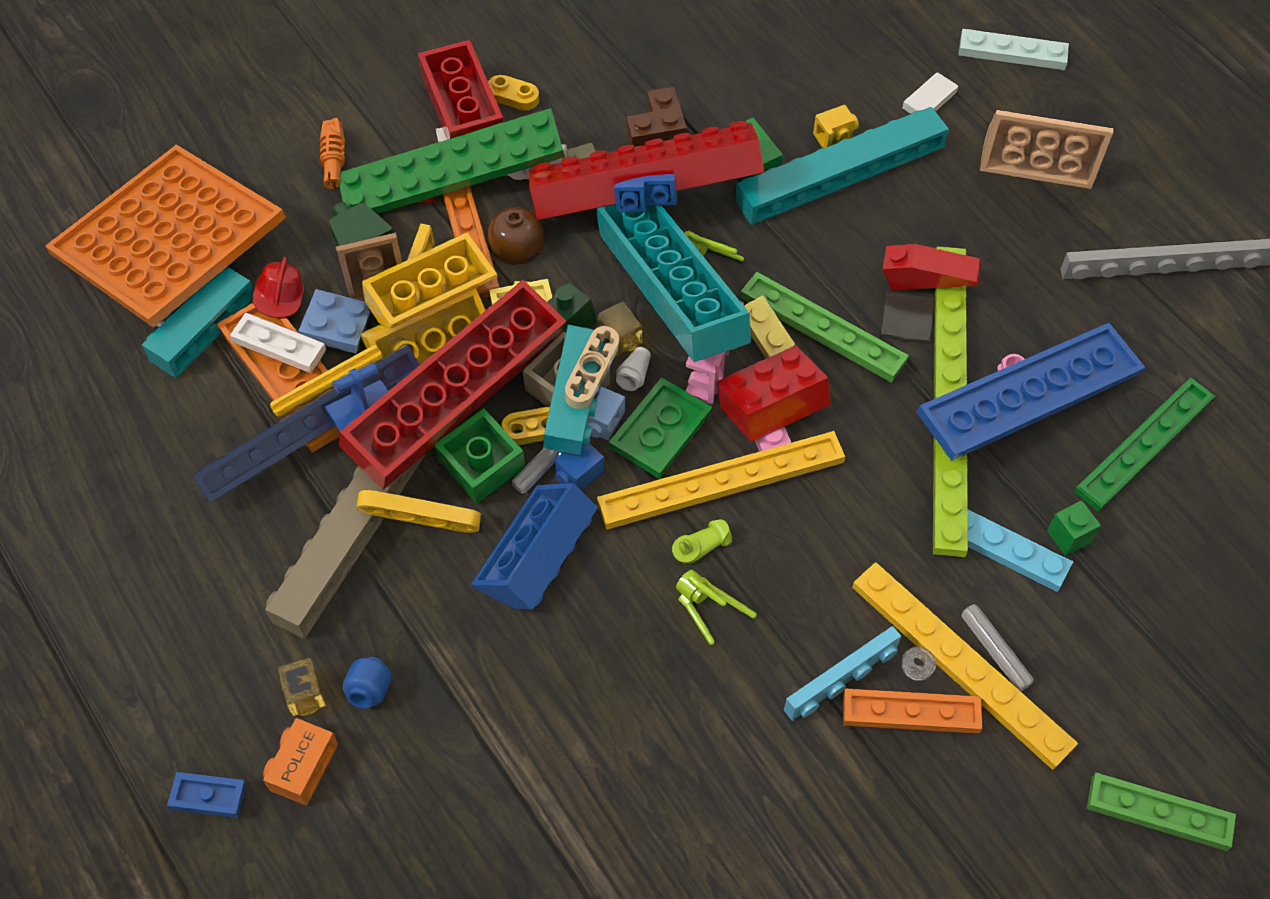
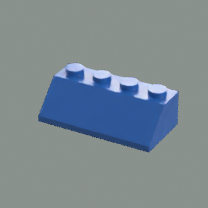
M574 483L537 485L471 586L513 609L533 610L543 599V593L549 583L559 574L560 566L567 555L575 549L577 539L583 530L590 525L591 517L598 507Z

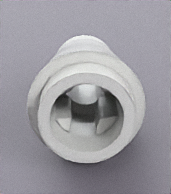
M643 347L635 348L616 370V382L621 388L627 391H635L644 384L651 354L647 349Z

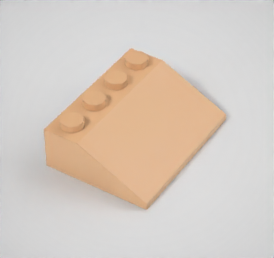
M996 110L983 144L980 171L1091 189L1113 135V128Z

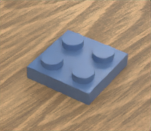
M316 289L298 333L322 342L325 346L357 354L362 341L360 334L365 332L372 312L365 301Z

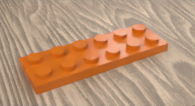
M252 303L217 323L221 334L272 401L328 371L320 360L312 373H309L233 343L230 334L245 313L298 333L286 317L272 318L263 315ZM313 400L289 412L288 414L284 415V417H287L288 415L292 414L293 412L297 411L298 409L302 408L303 406L307 405ZM335 425L306 443V446L314 453L338 438L340 431Z

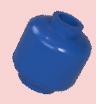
M376 657L359 658L351 664L343 681L342 689L347 700L352 705L363 709L379 705L384 700L392 680V675L381 659Z

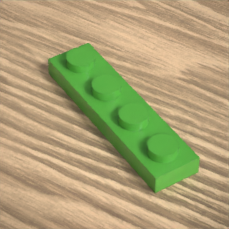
M1095 772L1092 776L1086 809L1224 851L1232 848L1236 814Z

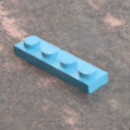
M967 509L969 548L1056 592L1059 591L1073 561Z
M893 626L789 696L784 707L785 713L792 721L800 715L805 718L812 714L819 707L818 703L826 697H829V699L835 698L846 688V683L852 679L856 681L863 679L872 670L871 666L878 661L885 663L894 657L898 652L897 646L901 635Z

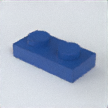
M176 772L167 806L170 810L239 818L247 783L245 780Z

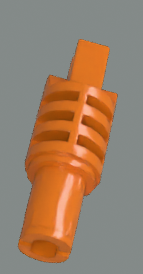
M338 118L323 121L320 136V163L324 167L323 184L328 189H335V181L336 187L340 188L341 168L345 164V136L342 123Z

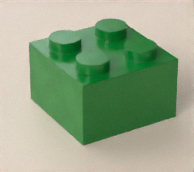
M484 408L434 444L440 464L476 504L525 467L523 450Z

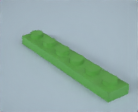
M756 272L741 290V299L750 303L763 295L780 321L891 383L907 363L909 355L759 272Z

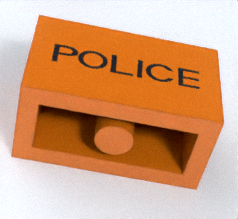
M296 718L292 726L287 727L280 739L281 747L275 758L272 757L267 762L263 772V781L271 792L307 806L338 746V742L333 732Z

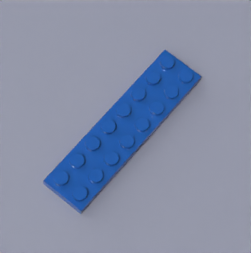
M1106 323L919 406L916 413L951 461L1134 378L1140 375L1146 367L1112 325Z

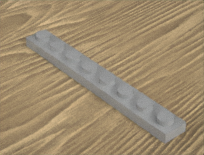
M1270 239L1067 252L1060 270L1063 279H1084L1101 276L1108 278L1116 275L1138 276L1146 273L1167 274L1176 271L1195 272L1205 269L1224 270L1235 267L1253 268L1270 265Z

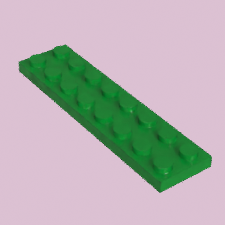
M550 108L342 171L340 173L341 182H339L342 201L349 208L365 203L376 214L525 170L540 163L564 158L565 155Z

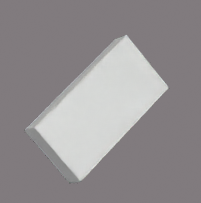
M937 72L903 102L902 108L910 114L928 107H932L936 112L957 93L958 85Z

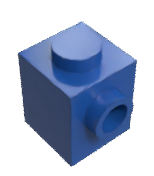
M583 444L581 455L559 452L555 459V477L560 484L574 483L582 491L605 472L604 457L591 444Z

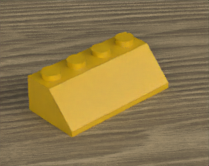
M467 232L362 281L365 302L377 321L384 326L393 328L497 278V273Z
M474 288L393 328L381 324L360 335L366 349L377 345L383 357L404 345H409L421 365L485 311L477 289Z

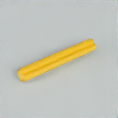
M377 345L369 347L272 401L270 406L277 417L288 414L334 388L332 382L348 375L349 370L354 368L359 370L370 363H376L384 358Z

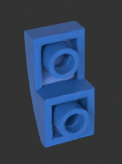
M675 174L640 177L617 183L614 186L617 212H646L647 205H676L677 203Z

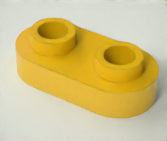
M497 75L488 81L498 103L524 111L534 109L539 103L538 88L531 83L506 75Z
M550 407L511 413L503 419L501 427L517 445L544 441L545 428L543 426L547 423ZM515 430H521V431H522L521 433H518V434L513 433Z

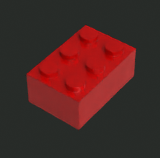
M796 345L717 381L721 409L750 442L831 405L828 377Z

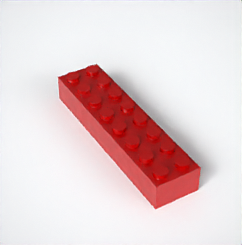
M737 121L730 124L728 128L709 127L703 129L702 133L695 135L681 133L675 135L674 139L671 140L653 139L647 141L646 145L643 146L624 145L619 147L618 151L610 153L596 151L586 158L568 157L558 164L551 165L548 162L537 164L534 166V169L529 170V186L537 220L616 204L615 184L635 178L675 174L676 190L678 191L763 173L764 167L759 138L752 123Z
M520 281L341 430L339 447L384 490L432 449L434 444L447 436L538 357L563 332L566 320L526 281Z

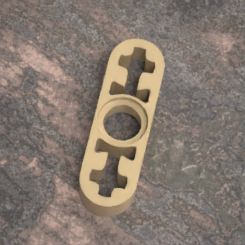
M601 326L592 332L565 386L564 398L570 407L584 409L592 403L618 350L619 335L613 328ZM604 338H607L610 342L604 346L601 354L598 352L599 343ZM594 361L600 365L601 369L597 373H588L584 370L583 365L586 362ZM582 381L586 382L584 394H581L579 398L575 397L574 392L579 390Z

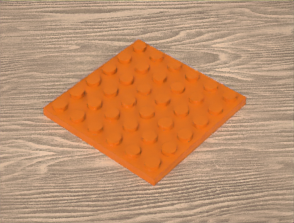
M175 145L45 247L50 255L147 324L154 327L275 228L286 216L283 209L180 146Z

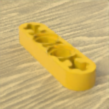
M360 491L356 510L364 514L458 532L475 533L479 531L481 513L478 511L379 491Z

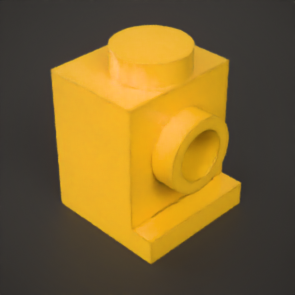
M842 105L817 114L815 116L813 134L822 148H827L844 139L852 138L853 131L859 128L858 119L854 114L850 113L846 105Z

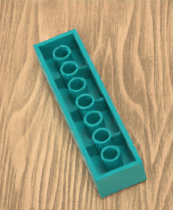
M616 204L596 208L601 238L693 362L707 359L751 343L750 314L661 205H647L646 212H617Z

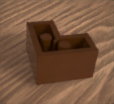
M674 87L647 91V113L626 116V139L628 145H634V147L646 145L647 141L653 139L671 140L674 139L675 135L687 132Z

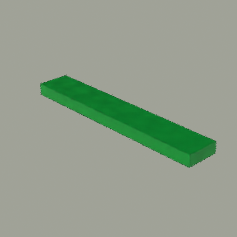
M1189 378L1076 487L1074 493L1096 511L1100 512L1213 401L1215 395L1194 379Z

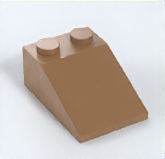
M396 233L336 247L349 298L365 301L362 281L402 263Z

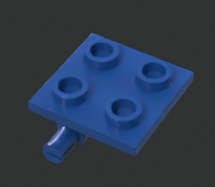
M370 363L359 370L351 369L348 371V375L332 382L338 394L351 388L350 395L325 407L339 431L343 430L388 392L381 380L363 388V381L378 375V370L374 363Z

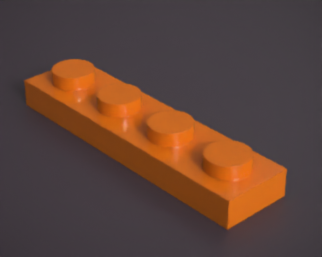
M844 689L843 726L980 734L982 731L981 697Z

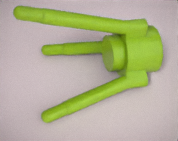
M689 230L684 233L702 256L709 249L740 262L744 261V257L738 255V251L735 248L706 239Z
M695 570L686 572L676 585V589L682 594L678 600L687 608L710 645H713L715 641L692 602L695 601L699 604L707 597H710L721 606H725L727 602L751 618H756L757 616L754 611L712 585Z

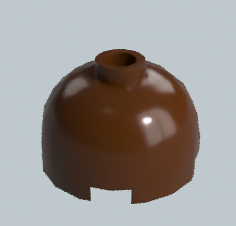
M513 206L500 210L492 218L488 227L489 249L499 256L501 262L512 265L527 263L528 258L535 256L537 253L540 255L545 246L542 222L537 220L535 213L524 207Z

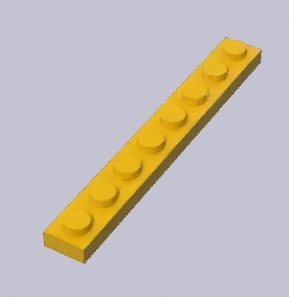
M832 431L597 497V504L607 530L844 463L845 455L835 432Z
M875 562L854 581L852 588L967 693L971 696L981 697V705L1052 770L1078 745L1070 735L879 564Z

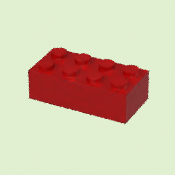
M470 40L418 53L421 76L447 140L504 123L501 111Z

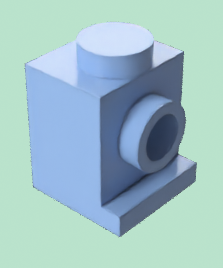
M601 387L595 395V398L598 399L595 417H588L587 426H592V437H601L609 440L625 413V396Z

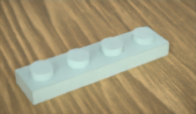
M962 29L959 56L1065 70L1069 43Z

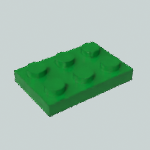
M661 378L609 441V448L660 479L712 414V407Z

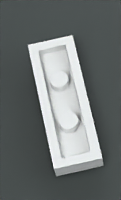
M248 313L244 314L230 334L233 343L309 373H312L326 351L325 345L322 342Z

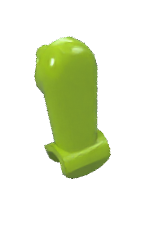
M722 519L711 521L708 524V528L691 535L679 537L672 546L674 557L683 564H691L720 544L722 546L730 545L732 543V534L728 524Z

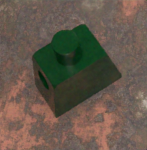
M340 202L332 208L334 217L328 223L336 246L393 233L392 227L365 203L349 208L346 203Z
M572 284L560 286L556 290V294L547 302L566 320L563 329L565 333H567L568 325L589 329L597 322L591 299Z

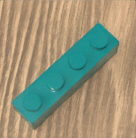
M229 267L223 269L189 297L176 312L171 313L167 320L147 337L142 347L149 361L174 378H177L221 334L217 323L247 307L253 301L254 290L250 280Z
M568 325L544 433V449L581 455L583 444L589 445L592 426H587L589 416L595 417L598 399L594 398L592 403L584 409H574L566 403L564 395L566 383L594 331L593 329ZM604 340L599 343L598 352L601 354L606 345ZM594 361L586 362L583 365L584 370L588 373L599 372V364ZM582 381L579 390L574 392L575 397L579 398L581 394H584L586 382Z

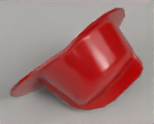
M283 257L281 262H273L265 266L260 277L257 279L253 293V304L256 309L263 315L272 318L289 317L296 313L301 305L304 284L301 282L300 271L293 265L288 264L287 257Z

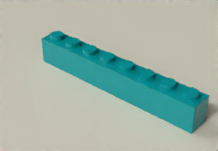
M932 107L915 111L911 115L898 120H892L878 128L869 129L853 138L844 139L830 147L821 148L810 155L796 158L777 168H770L764 173L743 179L737 183L735 202L751 225L942 149L945 146L949 129Z

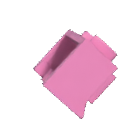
M726 352L697 362H693L690 356L688 357L686 367L695 371L689 377L687 393L704 403L714 404V394L718 392L717 381L724 378Z

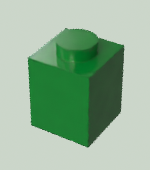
M1081 500L1056 513L1047 532L1062 553L1067 556L1092 543L1101 525Z

